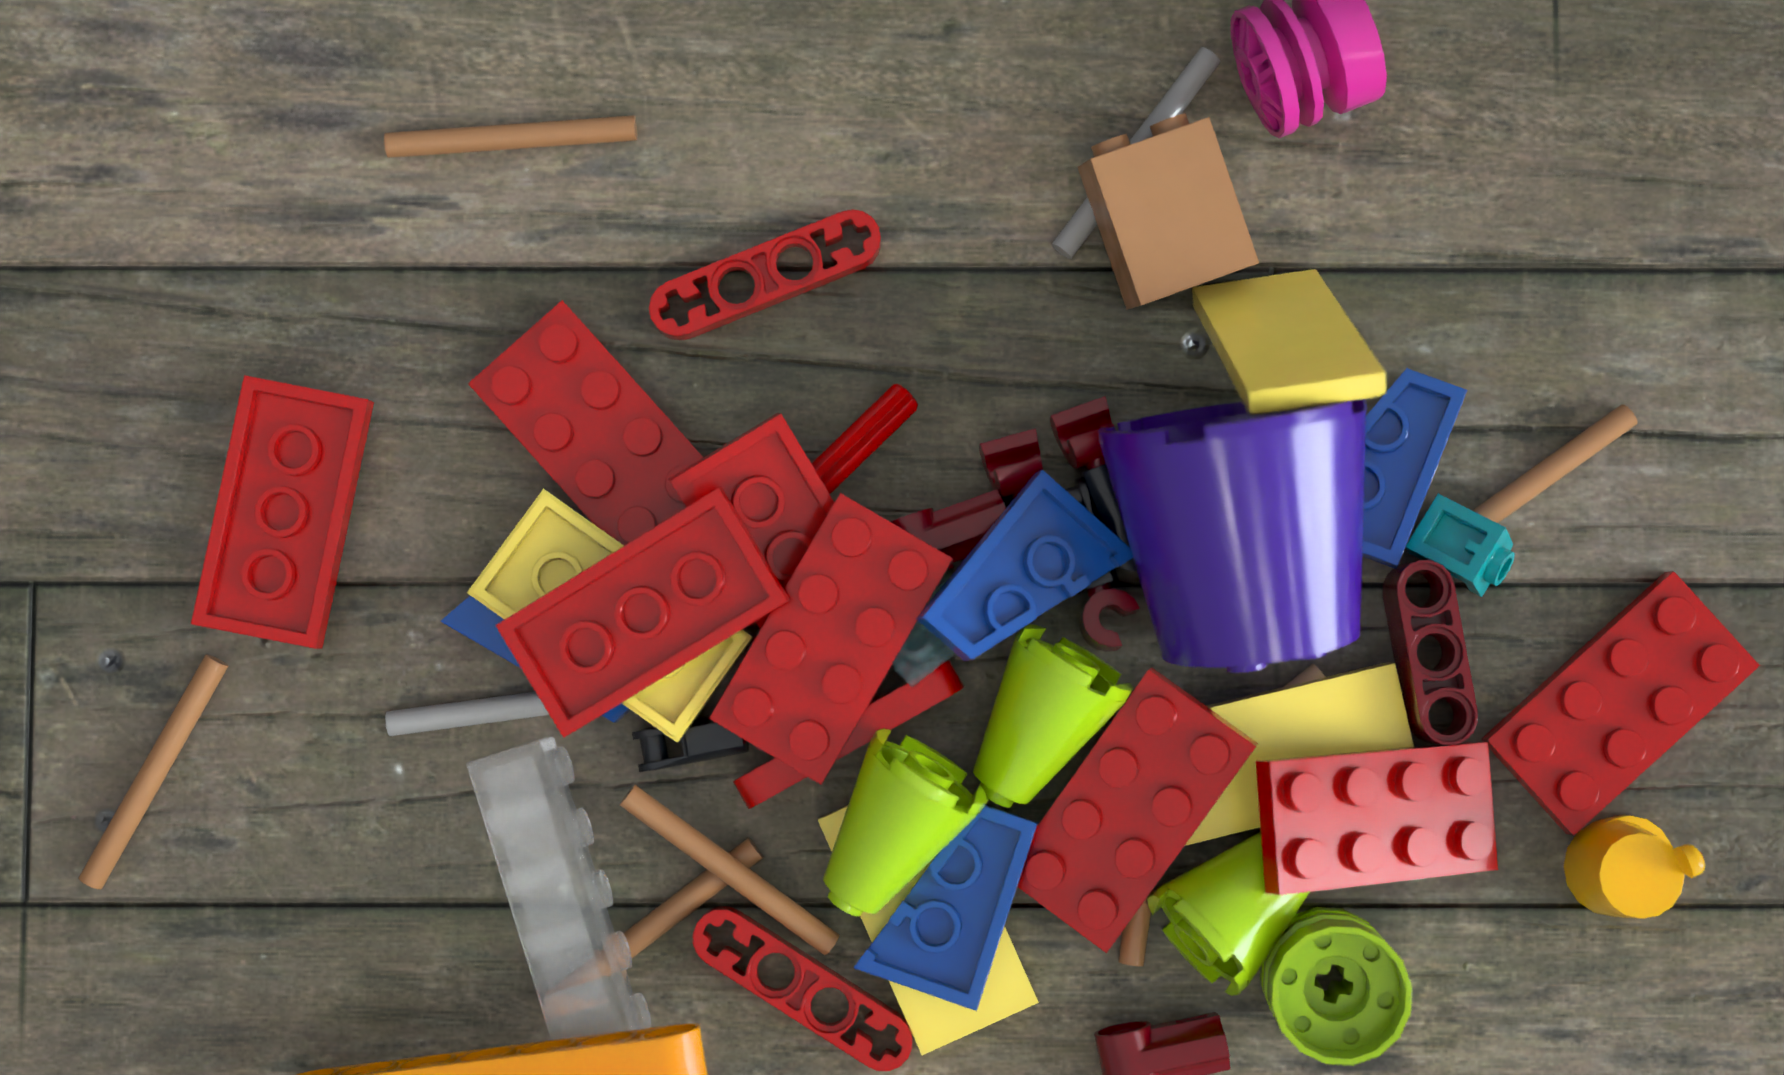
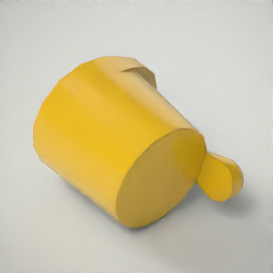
M1620 815L1594 821L1578 831L1567 847L1563 867L1568 888L1576 900L1592 912L1611 917L1644 919L1659 916L1671 908L1682 892L1684 874L1690 878L1700 875L1705 870V862L1702 854L1694 845L1684 844L1673 848L1662 829L1649 820L1630 815Z

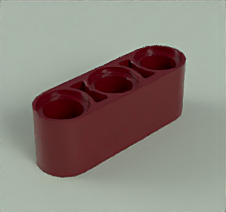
M1418 560L1401 564L1397 569L1393 568L1384 580L1383 601L1410 731L1418 739L1427 743L1456 745L1466 741L1474 733L1478 723V710L1455 585L1448 570L1443 565L1432 560ZM1414 572L1423 575L1430 585V597L1422 607L1413 605L1405 593V584ZM1427 635L1434 637L1442 649V657L1439 664L1431 670L1424 668L1417 657L1418 644ZM1443 698L1451 705L1453 720L1450 727L1444 732L1438 733L1431 727L1429 722V710L1437 699Z

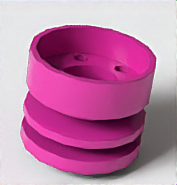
M1264 0L1260 9L1256 6L1248 5L1234 11L1231 17V40L1237 70L1251 105L1261 123L1271 135L1281 138L1294 133L1299 127V123L1308 127L1317 124L1323 117L1324 102L1333 112L1343 114L1377 101L1384 95L1387 80L1384 52L1377 27L1365 0H1292V8L1284 0Z

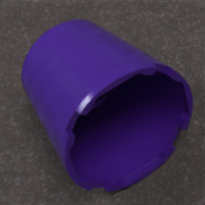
M1365 399L1258 415L1249 414L1243 401L1131 419L1117 423L1118 431L1115 430V426L1104 427L1098 430L1100 446L1164 661L1187 667H1226L1227 672L1244 673L1264 669L1267 667V663L1323 657L1327 652L1351 644L1359 638L1366 435Z

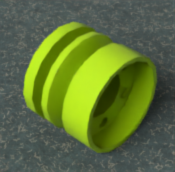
M1315 907L1295 914L1260 967V985L1269 1009L1275 1017L1281 1032L1301 1053L1324 1064L1356 1065L1379 1057L1400 1038L1411 1015L1412 984L1403 960L1366 919L1342 908ZM1335 965L1343 979L1341 982L1331 981L1328 989L1324 990L1316 979L1317 973L1322 975L1328 974L1331 966Z

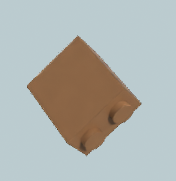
M1186 113L1168 118L1150 126L1153 137L1134 144H1130L1127 134L1108 139L1092 146L1094 158L1077 167L1127 310L1259 263L1210 117L1190 124Z

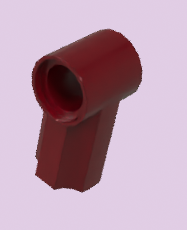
M998 489L935 512L933 508L924 509L893 520L891 523L953 558L948 568L950 570L954 568L953 563L961 561L968 556L1006 507Z
M1216 1012L1151 1025V1022L1148 1021L1120 1023L1102 1028L1094 1033L1102 1075H1208L1231 1070L1226 1035L1220 1016Z

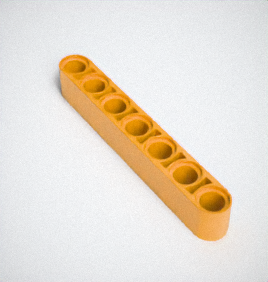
M694 1023L324 1068L296 1075L708 1074L700 1026Z

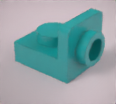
M1439 493L1406 545L1409 554L1420 560H1432L1443 565L1451 576L1464 582L1469 591L1480 597L1484 595L1490 583L1498 586L1504 580L1515 558V553L1511 551L1513 542L1506 527Z

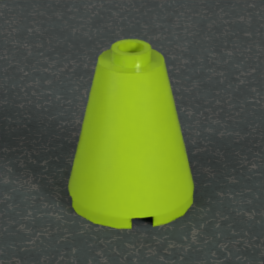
M1035 624L1026 625L1015 635L973 769L974 775L981 781L980 786L985 791L987 798L1006 808H1011L1014 802L1028 804L1126 703L1128 696L1134 688L1131 683L1116 685L1122 674L1093 653L1062 636L1060 642L1055 643L1054 646L1040 640L1046 629Z
M884 728L877 730L869 742L823 877L824 883L830 889L828 893L829 900L839 909L853 916H860L862 912L878 913L980 814L988 801L986 793L980 785L973 795L962 785L968 773L950 759L907 735L900 745L886 741L891 730Z
M1261 832L1161 885L1147 897L1152 915L1162 908L1170 920V923L1162 931L1179 953L1210 983L1213 984L1220 976L1231 982L1225 993L1234 996L1239 995L1250 984L1310 892L1287 895L1265 893Z

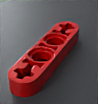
M854 209L841 211L667 281L659 286L651 296L649 304L651 320L659 332L669 339L679 341L691 339L860 271L872 264L879 255L881 246L879 226L873 217L864 211ZM852 225L857 233L868 232L870 237L863 241V253L853 256L852 251L848 247L841 248L830 253V258L835 266L823 269L821 250L813 238L824 235L825 245L829 247L843 240L842 229L846 226ZM799 247L809 252L813 258L812 270L803 279L795 281L786 279L777 270L778 258L786 249ZM730 271H744L751 275L754 280V293L743 303H729L720 295V281ZM707 281L709 295L720 311L719 313L708 316L707 307L705 304H702L687 312L689 322L683 326H678L673 318L663 320L662 313L670 309L669 298L679 295L684 303L700 299L702 295L696 286Z
M950 659L871 702L838 759L870 742L877 730L883 728L892 730L963 689L965 686ZM774 757L735 779L733 783L745 805L750 809L805 779L807 776Z
M717 906L708 910L697 922L693 931L695 951L706 964L871 1069L876 1071H892L901 1067L909 1058L912 1050V1032L906 1019L887 1004L738 909L730 906ZM725 920L731 921L736 926L732 936L746 947H749L752 935L764 941L752 954L746 972L734 965L742 958V953L727 945L722 948L720 953L713 951L709 947L713 938L706 931L709 923L720 927ZM771 953H780L786 955L792 961L795 975L787 986L771 988L761 981L758 975V965L764 956ZM835 988L846 996L849 1008L847 1014L841 1020L834 1023H826L815 1016L812 1010V999L819 990ZM861 1004L872 1010L864 1017L866 1024L878 1031L884 1030L888 1024L897 1028L895 1041L901 1046L896 1052L886 1048L880 1056L874 1054L871 1051L873 1039L859 1028L856 1030L854 1040H850L842 1035L854 1024Z

